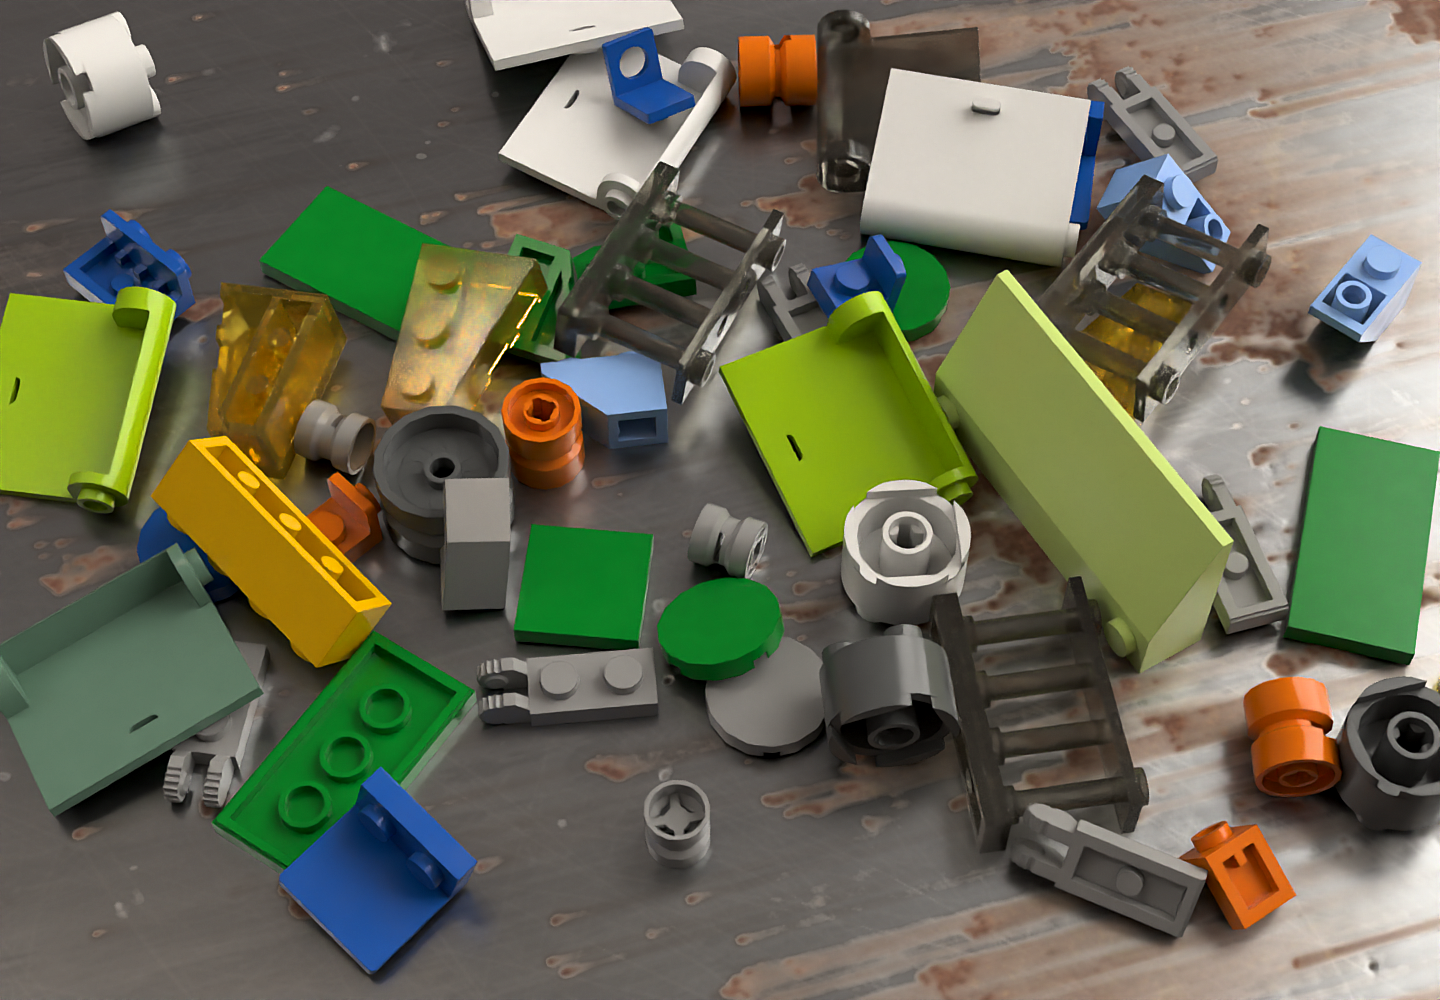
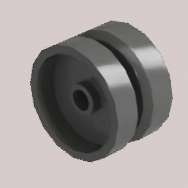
M456 405L429 406L403 416L385 431L374 451L373 476L380 497V507L386 528L392 541L408 555L433 564H441L440 548L445 545L443 481L445 479L509 478L511 525L515 517V492L511 476L509 447L500 429L481 413Z

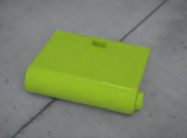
M125 287L118 291L114 305L10 293L0 327V494L77 503L86 510L97 513H111L114 507L128 504L177 308L176 303L169 296L149 288Z
M866 292L844 302L831 313L826 326L720 366L719 373L810 557L843 545L847 514L853 505L855 508L866 498L867 492L879 484L895 480L925 482L938 488L937 495L943 497L952 505L953 501L961 505L973 496L970 488L976 484L978 476L881 292ZM789 440L793 442L801 458L800 461L798 460Z

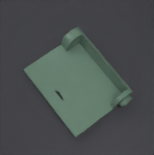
M175 543L0 643V711L8 720L44 801L54 817L264 694L204 585L213 581L214 578L195 547L184 553L178 543Z

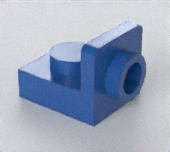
M879 234L869 237L862 258L812 269L807 286L828 319L831 313L844 302L871 291L881 292L893 313L905 283L906 270L900 256L893 252L884 236Z

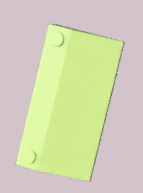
M1008 270L997 274L937 370L933 392L963 449L1102 625L1106 640L1112 650L1120 657L1126 656L1140 674L1201 640L1234 540Z

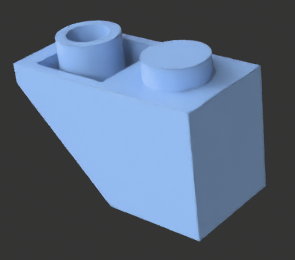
M1169 154L1116 169L1096 208L1128 248L1202 274L1213 272L1231 233L1222 219L1215 213Z
M1371 234L1310 305L1308 313L1357 342L1376 341L1406 305L1422 262Z
M628 351L614 356L586 359L565 358L557 362L540 363L542 377L557 379L569 385L578 396L581 407L582 432L608 449L668 443L667 403L659 351L642 353Z

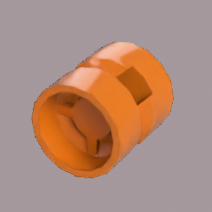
M784 35L779 44H774L769 36H738L740 107L770 106L775 97H781L786 106L816 105L817 55L815 35Z
M540 377L525 380L513 387L507 394L501 409L505 441L509 447L511 472L518 481L531 488L548 490L562 487L574 480L582 470L585 459L584 439L581 430L583 428L578 396L569 385L557 379Z
M1283 677L1265 681L1251 688L1244 695L1243 707L1247 734L1254 742L1251 745L1250 751L1254 781L1261 792L1278 797H1303L1327 790L1340 781L1342 769L1337 740L1326 736L1332 730L1333 716L1329 693L1323 683L1311 678Z

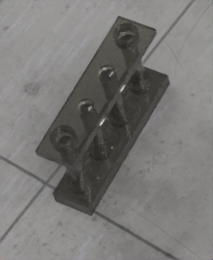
M659 161L558 309L553 349L575 358L587 338L596 340L600 336L677 370L671 401L682 405L694 384L699 387H703L706 384L716 361V354L714 352L756 285L757 280L765 269L773 272L777 267L786 246V239L779 237L784 213L773 209L758 234L682 202L683 196L676 193L680 169ZM674 223L745 253V256L734 271L659 239L658 231L662 225L671 227ZM651 260L719 289L722 293L712 309L634 276V268L638 262L646 264ZM625 297L699 330L689 346L685 348L609 315L608 307L613 299L620 302Z
M1143 175L1036 302L1038 307L1084 361L1136 385L1133 418L1141 422L1148 418L1159 403L1166 405L1172 399L1180 384L1181 374L1250 286L1253 288L1260 286L1268 273L1272 259L1270 255L1266 254L1269 235L1268 227L1258 224L1240 248L1225 243L1168 218L1167 211L1162 209L1164 183L1147 175ZM1159 239L1223 267V269L1209 286L1141 256L1137 252L1146 241L1153 242ZM1127 275L1194 306L1178 324L1106 290L1116 278L1123 279ZM1095 313H1098L1161 342L1163 345L1147 363L1075 328L1085 315L1093 316Z
M1069 577L1060 610L974 621L971 615H962L957 592L932 596L927 628L930 640L940 645L948 657L960 727L956 738L953 736L979 853L1006 850L1011 825L1019 824V817H1023L1027 805L1029 806L1030 803L1034 804L1035 802L1038 804L1043 803L1047 806L1050 805L1051 808H1057L1062 811L1113 804L1121 834L1134 832L1142 807L1149 804L1148 781L1144 769L1133 766L1098 636L1102 633L1100 608L1096 599H1087L1082 577ZM1068 634L1076 663L987 676L985 670L976 671L972 653H976L978 646ZM1083 689L1091 719L1089 721L1001 733L998 726L989 727L985 709L991 707V701ZM1098 746L1106 778L1015 791L1013 785H1003L999 766L1005 764V758Z

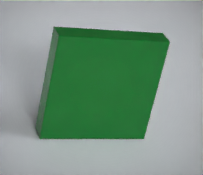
M531 524L513 629L515 641L614 650L640 649L654 548L653 534Z

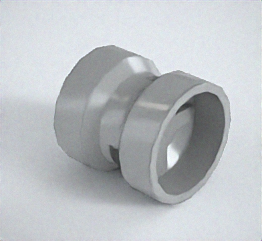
M319 399L313 400L306 407L298 422L294 436L295 453L312 461H318L323 458L329 459L335 469L351 475L357 474L364 467L373 449L376 437V424L372 418L358 413L344 416L339 413L335 405Z
M708 503L701 511L694 526L688 547V559L706 567L716 563L724 566L731 576L750 579L759 563L766 543L768 524L752 517H747L743 520L733 518L726 508Z
M670 780L659 784L650 791L644 802L645 843L649 854L658 863L669 868H686L695 865L705 856L710 847V804L706 794L697 785L686 780Z

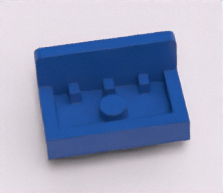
M111 209L100 216L106 237L63 269L67 283L90 302L115 305L120 289L125 287L149 288L169 296L176 303L177 308L174 320L196 303L189 282L192 273L185 260L172 249H168L166 252L153 243L147 231L135 220L126 222Z

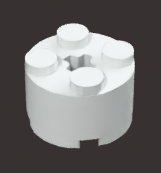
M117 11L59 31L53 36L44 39L43 52L50 79L53 85L60 82L66 100L60 103L72 126L83 139L100 138L161 114L159 101L148 81V78L156 75L152 57L145 45L134 46L127 22L120 12Z
M915 480L885 482L869 490L866 498L855 508L853 505L847 514L844 526L841 577L846 593L856 605L857 613L863 619L874 623L918 625L934 619L944 618L953 610L964 584L971 542V529L964 510L955 501H953L952 505L946 499L937 495L938 488Z

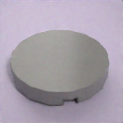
M782 637L778 649L769 658L765 652L760 658L754 660L755 668L741 676L719 681L707 680L705 700L711 725L727 744L746 754L763 756L764 752H780V756L796 753L816 740L826 725L819 671L823 662L811 648L792 638Z

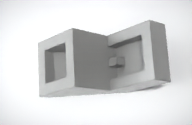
M509 478L445 479L443 481L445 545L440 548L442 611L505 609L511 546Z

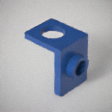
M645 27L602 44L615 106L647 124L664 120L695 106L693 94L663 79L655 38L651 28ZM631 47H640L645 56L643 68L634 76H624L620 70V59L623 53Z

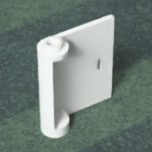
M464 0L468 16L495 71L569 54L579 56L598 51L602 44L645 27L651 28L654 35L684 29L683 18L671 0Z
M602 47L596 52L575 56L570 54L500 150L498 160L606 211L608 215L616 220L641 221L646 217L735 84L737 79L735 68L723 54L707 47L693 49L682 65L658 54L663 79L693 94L695 106L664 120L647 124L614 105ZM631 47L623 53L620 59V70L624 76H634L643 68L645 56L640 47Z
M891 68L863 201L860 234L869 236L882 234L887 239L1061 268L1063 257H1075L1080 224L1069 223L1091 100Z

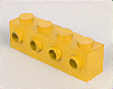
M227 436L189 440L151 495L153 500L167 513V519L170 524L178 531L188 535L208 555L207 559L210 565L220 574L229 577L248 597L249 604L253 610L262 617L269 619L290 640L293 651L303 660L312 663L316 668L350 659L392 604Z

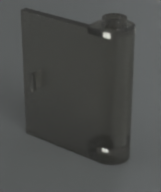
M836 10L820 19L817 26L816 178L822 187L836 193L866 191L891 68L981 82L978 27L872 37L869 21L856 11Z

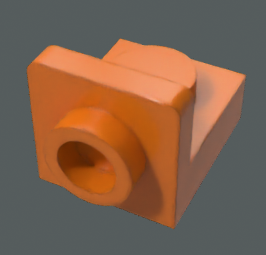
M336 472L327 479L331 498L306 517L353 563L383 540L377 515L381 512V507L375 496L366 486L361 483L353 486L339 472Z
M1227 821L1215 823L1195 834L1191 838L1194 848L1178 858L1208 870L1205 882L1232 930L1247 929L1296 896L1295 891L1257 824L1230 827Z

